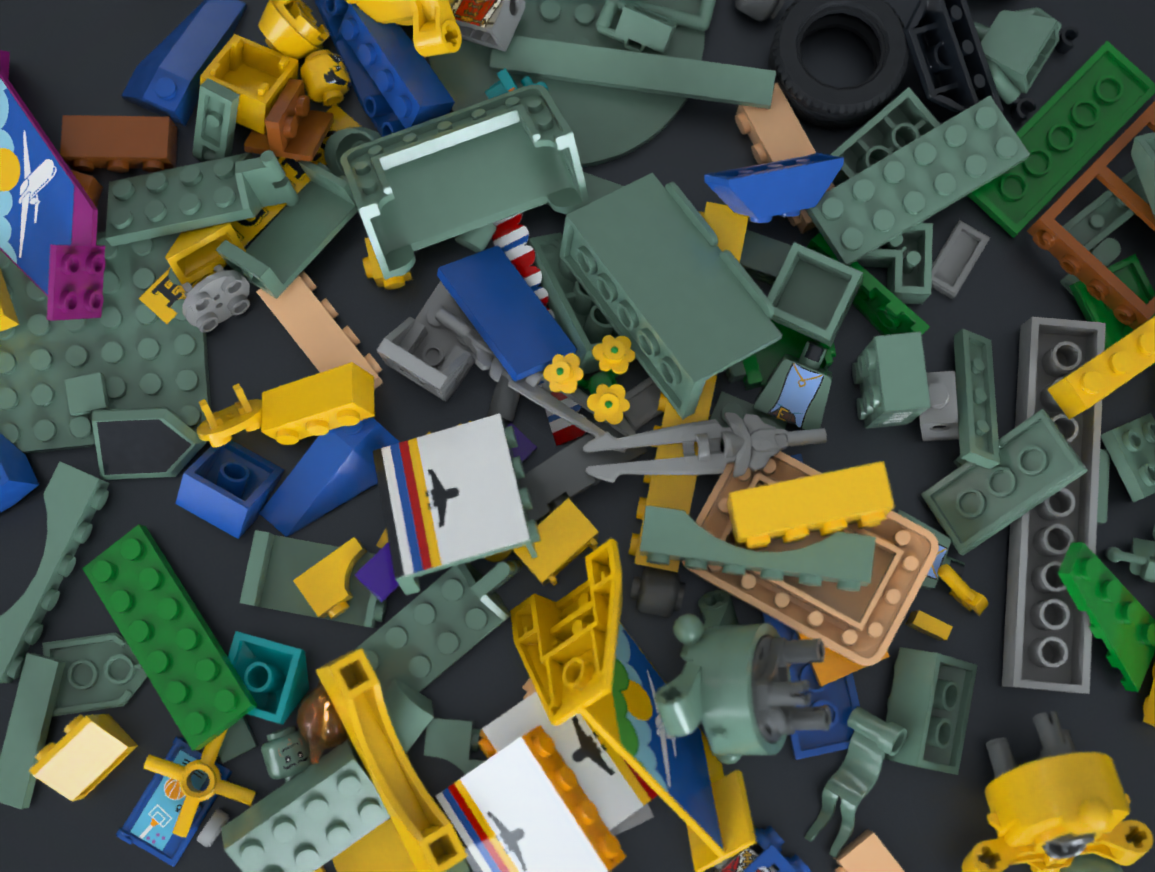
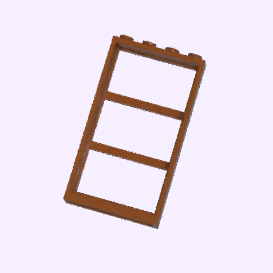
M1155 101L1027 230L1041 249L1048 250L1059 261L1064 271L1075 275L1086 285L1087 291L1091 296L1102 300L1114 312L1118 321L1129 325L1133 330L1149 320L1155 313V296L1147 304L1142 301L1064 229L1055 218L1096 177L1155 231V218L1150 206L1107 167L1111 160L1146 125L1155 132Z

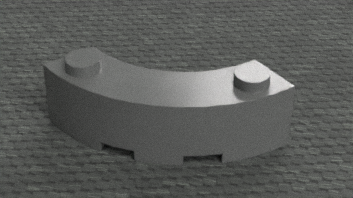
M594 423L615 438L626 437L611 427L609 423ZM590 433L583 436L526 473L525 478L519 479L521 488L527 487L533 509L527 510L529 520L535 519L536 524H540L568 498L572 501L573 497L590 486L594 487L604 481L586 473L587 467L634 462L648 450L646 447L627 448L625 453L614 450L584 452L583 446L595 437Z

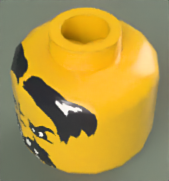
M318 50L306 56L305 62L300 68V76L304 82L307 96L314 102H323L325 106L340 103L344 99L343 95L351 87V80L342 57L331 53L330 50Z

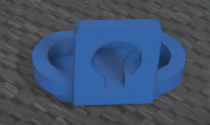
M770 825L765 830L763 828L759 830L757 828L754 829L756 842L764 851L742 872H755L760 867L769 868L773 863L779 868L777 872H811L808 866L796 854L791 858L788 856L786 858L783 857L780 853L782 851L780 847L785 841Z

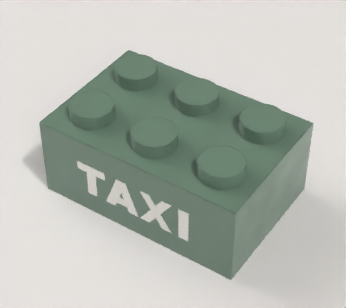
M921 332L875 336L856 358V362L852 363L854 384H859L861 398H857L856 401L859 420L864 419L865 429L908 425L931 407Z

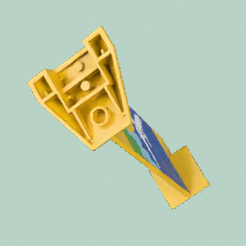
M611 538L585 557L588 580L557 602L534 593L510 610L514 644L551 724L558 726L579 712L686 822L695 872H703L757 843L742 771L735 770L724 777L722 763L712 754L708 739L699 727L684 736L676 737L667 734L654 699L658 689L667 684L620 622L623 603L622 570L617 541Z

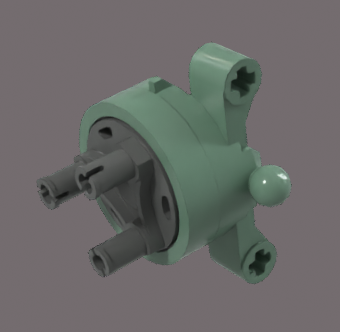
M723 590L708 592L698 600L704 625L697 616L692 614L681 615L675 621L673 633L677 640L684 645L680 656L687 663L682 674L669 684L658 689L654 697L667 734L676 737L687 735L693 732L698 727L700 721H702L712 754L721 763L730 765L736 763L742 755L777 754L782 749L787 734H795L796 730L828 731L830 729L831 711L828 705L816 707L796 706L809 705L810 693H798H803L804 690H809L810 687L807 680L791 681L789 670L793 663H823L825 647L821 639L787 640L786 638H781L777 630L768 623L739 625L731 596Z

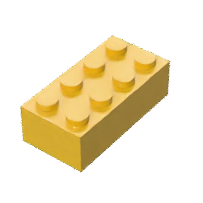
M884 461L730 492L727 500V509L736 547L745 546V549L753 551L765 549L772 540L782 539L783 544L806 540L805 536L811 532L820 531L821 537L831 536L836 532H843V528L851 524L857 523L858 529L878 526L881 524L880 521L885 520V516L894 508Z

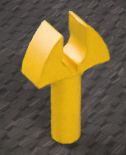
M943 564L938 568L937 574L952 589L949 594L968 611L973 609L980 616L989 605L986 597L971 589L950 565Z

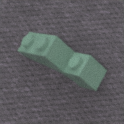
M433 717L426 726L424 756L445 759L456 765L465 775L488 760L471 758L472 751H479L478 742L480 741L479 733L481 729H474L475 720Z

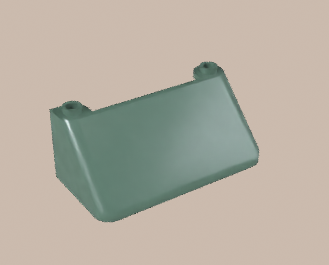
M541 85L524 86L347 150L340 158L385 280L408 273L416 262L414 255L416 250L549 203L554 211L563 214H569L591 203L573 131L548 90Z

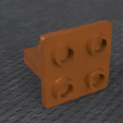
M290 78L265 119V135L252 130L244 143L245 152L261 155L264 151L271 150L276 157L297 161H312L334 122L333 113L309 110L310 99L309 96L305 95L303 80Z

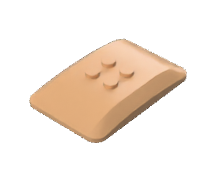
M781 451L768 460L764 469L753 472L748 467L744 475L736 478L733 477L735 463H728L695 523L714 537L736 546L727 509V500L730 492L822 473ZM891 510L885 516L886 519L880 521L881 524L878 526L858 529L856 523L843 528L844 533L876 537L871 583L866 587L860 586L859 592L837 589L836 582L822 581L821 586L803 585L798 583L799 577L784 575L783 581L760 578L761 572L746 570L744 576L723 573V567L708 565L707 570L686 569L806 637L821 639L825 647L863 666H871L880 662L888 650L937 557L939 545L935 535L929 530ZM816 531L805 536L806 540L796 543L783 544L782 539L772 540L767 548L757 551L783 552L801 549L818 543L829 536L821 537L820 531Z

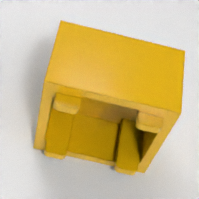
M234 34L200 75V85L209 78L238 93L240 97L236 123L265 135V119L290 78L298 79L299 61Z
M568 498L537 526L541 541L535 543L537 558L532 559L526 545L512 550L543 586L549 582L555 586L558 584L555 576L585 549L590 547L594 551L598 548L596 540L598 539L599 531Z

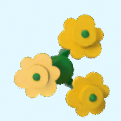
M606 335L603 337L602 343L593 347L592 355L594 359L599 361V368L602 371L608 372H598L590 380L582 379L584 371L579 367V357L576 354L569 353L565 357L561 354L555 355L552 359V364L545 367L543 376L550 382L549 388L553 392L562 391L565 394H571L575 392L577 386L590 391L591 395L587 399V406L591 411L595 412V420L597 422L607 420L608 423L616 425L623 420V412L627 411L630 407L629 401L624 399L625 389L618 384L616 378L619 374H623L628 370V363L634 361L635 352L630 349L631 341L628 337L618 336L614 338L611 335Z

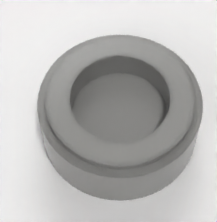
M218 808L196 841L205 847H210L221 833V828L230 819L229 814Z

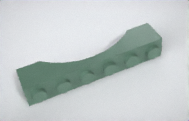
M59 461L43 494L47 510V538L44 555L38 571L25 593L8 611L0 616V683H12L14 679L20 677L25 655L30 645H34L40 638L43 631L41 623L47 611H51L59 599L60 591H58V588L63 578L68 577L76 564V557L74 555L80 543H85L89 538L93 528L91 521L96 511L103 508L109 496L107 488L110 483Z
M646 505L640 555L647 556L646 562L653 564L669 565L671 559L685 561L684 567L689 569L707 570L708 565L723 567L722 572L731 575L744 576L745 571L750 570L761 572L760 578L783 581V577L786 575L799 577L798 583L803 585L821 586L822 581L836 582L837 589L859 592L860 586L866 587L871 583L876 537L836 532L818 543L801 549L783 552H760L736 547L714 537L697 525L683 510Z

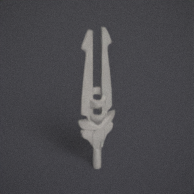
M443 307L437 312L435 320L464 339V342L475 355V364L481 370H489V376L496 382H499L501 375H504L508 379L509 387L571 424L590 433L595 438L605 433L604 430L551 395L553 391L549 388L550 382L543 376L544 370L514 382L475 327H471ZM540 380L544 381L542 387L538 386ZM577 387L575 392L571 394H565L560 391L594 415L595 412L591 411L587 406L589 396ZM624 416L619 424H610L611 427L624 436L636 434ZM627 448L616 449L614 451L625 453Z
M725 412L724 416L729 428L721 427L716 419L647 431L622 438H615L609 432H605L585 444L583 451L596 452L682 443L684 457L589 466L586 468L588 475L612 483L622 474H723L728 463H735L733 477L736 478L744 475L748 467L753 472L764 469L770 458L777 455L779 451L787 449V447L826 443L827 435L825 428L787 432V430L777 429L774 426L765 424L757 415L746 414L742 420L736 413ZM721 439L725 443L724 453L721 452L720 448ZM694 442L698 444V455H695Z

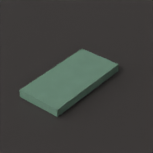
M1041 409L998 439L1000 464L992 469H987L967 461L921 494L960 555L964 556L1088 471L1046 410Z

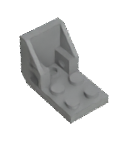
M440 281L416 319L408 317L389 333L377 348V352L387 366L447 402L473 366L475 355L462 337L435 320V316L443 307L471 327L474 326Z

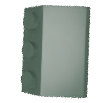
M904 647L899 648L898 658L894 664L895 675L892 691L887 702L886 722H894L907 729V737L898 753L894 756L886 753L885 760L958 775L978 665L939 653Z

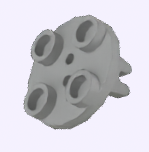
M219 264L213 268L215 274L206 277L196 284L194 288L189 282L182 284L181 286L186 296L182 305L183 315L192 326L198 327L201 332L206 333L215 329L219 323L224 322L232 315L244 313L250 306V301L247 299L250 293V284L241 272L235 270L225 271Z

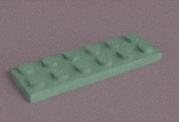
M988 96L824 193L816 207L805 210L839 262L849 266L1027 160L1030 153L992 97Z

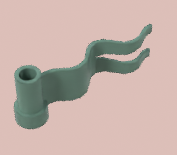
M859 706L852 711L848 719L847 725L855 731L851 737L846 758L841 767L825 785L822 793L820 814L805 836V839L810 842L814 840L833 817L836 802L841 797V828L829 853L837 858L853 832L857 806L877 781L885 754L887 753L891 756L897 754L907 737V729L894 722L887 723Z

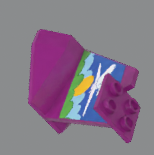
M0 50V250L48 297L47 320L101 318L104 302L103 279L106 262L105 245H96L98 209L10 83V52Z

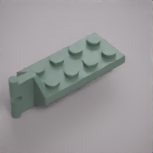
M271 150L264 151L258 158H253L252 154L248 152L109 182L105 238L111 246H117L256 217L263 207L282 203L294 206L299 202V196L288 177L285 176L282 166Z
M516 559L500 562L485 576L479 573L469 562L452 566L359 645L355 650L363 649L380 683L382 694L394 678L420 693L508 619L511 614L498 595L497 590L521 572L522 563Z

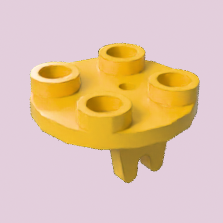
M239 383L232 386L239 401L219 412L212 413L205 399L198 402L206 420L197 427L196 433L199 439L209 441L212 447H219L232 440L231 435L244 429L250 432L261 427L262 400H247Z

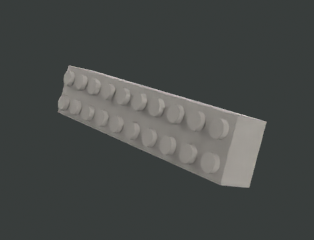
M1031 317L1020 326L1015 428L1041 409L1046 410L1088 471L1010 524L1002 687L1067 693H1090L1092 632L1089 628V616L1086 611L1078 610L1057 573L1071 542H1084L1096 555L1102 399L1082 413L1068 419L1047 389L1105 350L1106 323Z

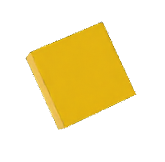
M920 610L912 611L905 624L937 641L947 640L953 626Z

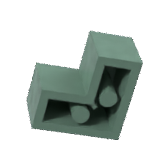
M920 223L857 261L862 267L887 268V289L903 303L923 304L931 295L933 223Z

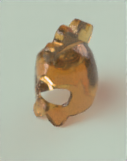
M320 680L317 687L302 700L297 711L299 731L305 741L310 744L311 763L319 764L325 749L334 748L349 738Z

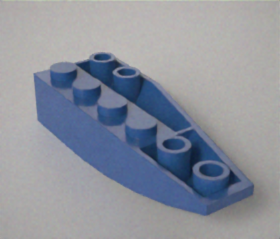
M314 0L338 55L344 60L359 102L382 137L450 113L455 101L426 59L417 52L414 43L398 24L377 23L355 3L349 4L345 0Z

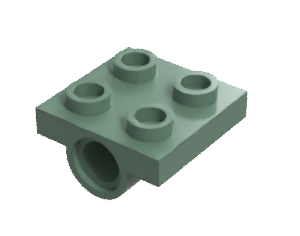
M1149 413L1101 434V439L1133 502L1155 493V420L1152 414Z

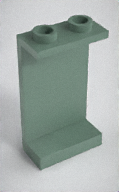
M310 161L298 162L311 180L298 193L299 202L294 206L287 205L251 243L246 252L226 239L216 249L232 270L241 272L249 282L276 299L359 211L346 176H335L327 166L320 162L317 165Z
M255 530L239 603L320 618L316 615L293 580L339 547L277 536L269 532ZM365 553L352 570L349 587L354 597L347 602L350 607L334 619H331L329 615L321 619L375 629L377 621L383 622L387 600L380 602L355 577V574L375 553Z

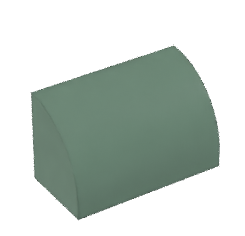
M394 678L382 696L396 736L406 754L434 717L432 700Z

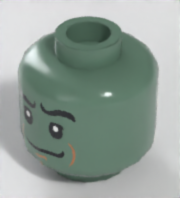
M295 725L266 735L268 741L261 747L270 778L275 780L284 778L285 783L316 762L307 733L303 730L296 731Z

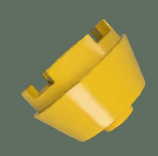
M269 0L258 23L261 32L266 37V44L272 50L296 60H300L315 51L323 49L322 43L330 36V33L325 25L316 26L317 21L311 14L312 10L302 0Z

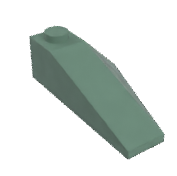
M560 232L529 238L527 243L534 249L536 256L534 265L542 273L541 287L548 293L547 306L553 311L555 321L577 348L576 355L580 359L579 367L584 371V375L602 371L599 368V361L594 359L592 355L593 347L602 343L604 336L611 335L616 338L619 336L560 258L563 234Z

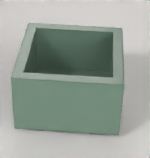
M794 242L767 296L774 307L772 320L831 347L863 282V273Z

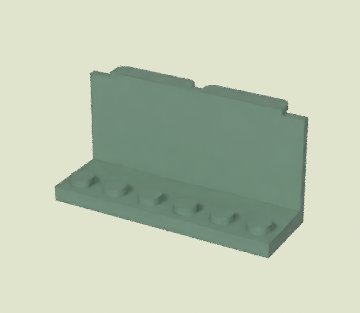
M652 172L567 214L560 258L618 335L626 336L630 339V349L635 352L636 359L683 420L695 413L707 379L780 340L782 334L771 321L774 315L772 303L729 250H720L717 246L718 238L716 233L676 183L670 182L664 187Z

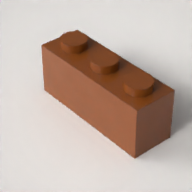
M63 115L60 155L73 170L78 172H93L94 168H107L109 171L116 173L129 172V168L143 169L149 173L176 168L178 128L170 117Z

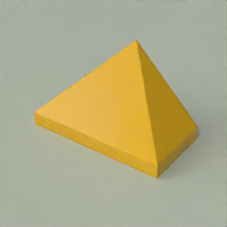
M230 222L180 233L165 258L181 285L186 282L191 284L212 272L215 266L219 264L222 266L226 263L216 251L225 239L246 252Z

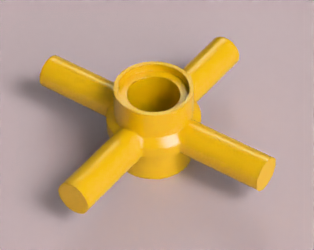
M227 730L205 746L200 759L194 760L186 766L151 754L148 755L144 769L178 780L181 791L186 796L172 831L173 834L186 838L200 801L207 800L215 794L249 806L252 805L257 792L222 780L221 773L215 765ZM195 770H203L208 774L210 782L206 790H198L192 785L191 776Z

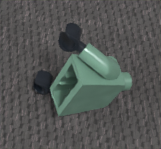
M1037 7L1016 11L1003 10L999 12L991 27L974 22L998 95L1006 104H1012L1010 114L1013 120L1017 122L1027 120L1026 115L1020 110V105L1025 106L1029 112H1033L1036 109L1035 101L1027 97L1021 98L1019 96L1020 93L1026 94L1054 48L1060 53H1067L1074 47L1067 40L1073 41L1078 37V30L1075 27L1067 26L1062 29V25L1058 20Z

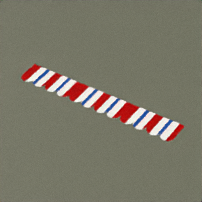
M522 212L492 223L497 228L492 236L494 246L499 245L543 305L546 306L549 299L548 293L543 287H537L541 283L542 273L538 267L531 266L535 261V251L531 246L525 245L529 238V231L527 227L519 224L522 220ZM546 308L552 315V317L555 319L553 311L549 308ZM540 380L538 386L542 387L544 381ZM560 391L551 393L552 396L577 413L580 411L581 406ZM545 409L556 446L586 433V431Z

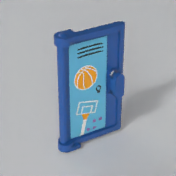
M176 736L172 742L171 749L164 759L186 766L188 763L200 759L202 752L192 751L188 742L183 737ZM215 761V765L221 773V779L227 781L233 771ZM195 770L191 776L192 785L198 790L207 789L210 782L208 774L203 770ZM155 773L123 827H120L117 831L116 836L130 845L134 843L175 867L218 794L207 800L200 801L202 810L199 804L187 837H181L173 834L172 831L186 796L181 791L178 780Z

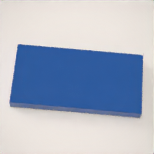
M499 245L438 267L437 277L514 382L544 370L547 365L552 364V359L557 354H561L564 357L569 353L576 354L577 348Z

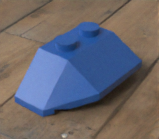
M815 153L727 171L704 174V180L734 213L749 216L751 222L765 223L772 221V216L775 215L793 217L800 215V210L816 207L844 165V158Z

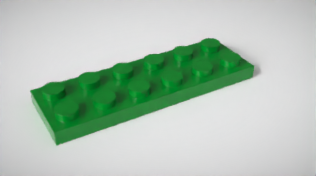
M1107 41L1016 133L1030 153L1027 160L967 196L1014 238L1155 94V83Z
M138 524L82 568L192 751L201 750L258 706L146 526Z

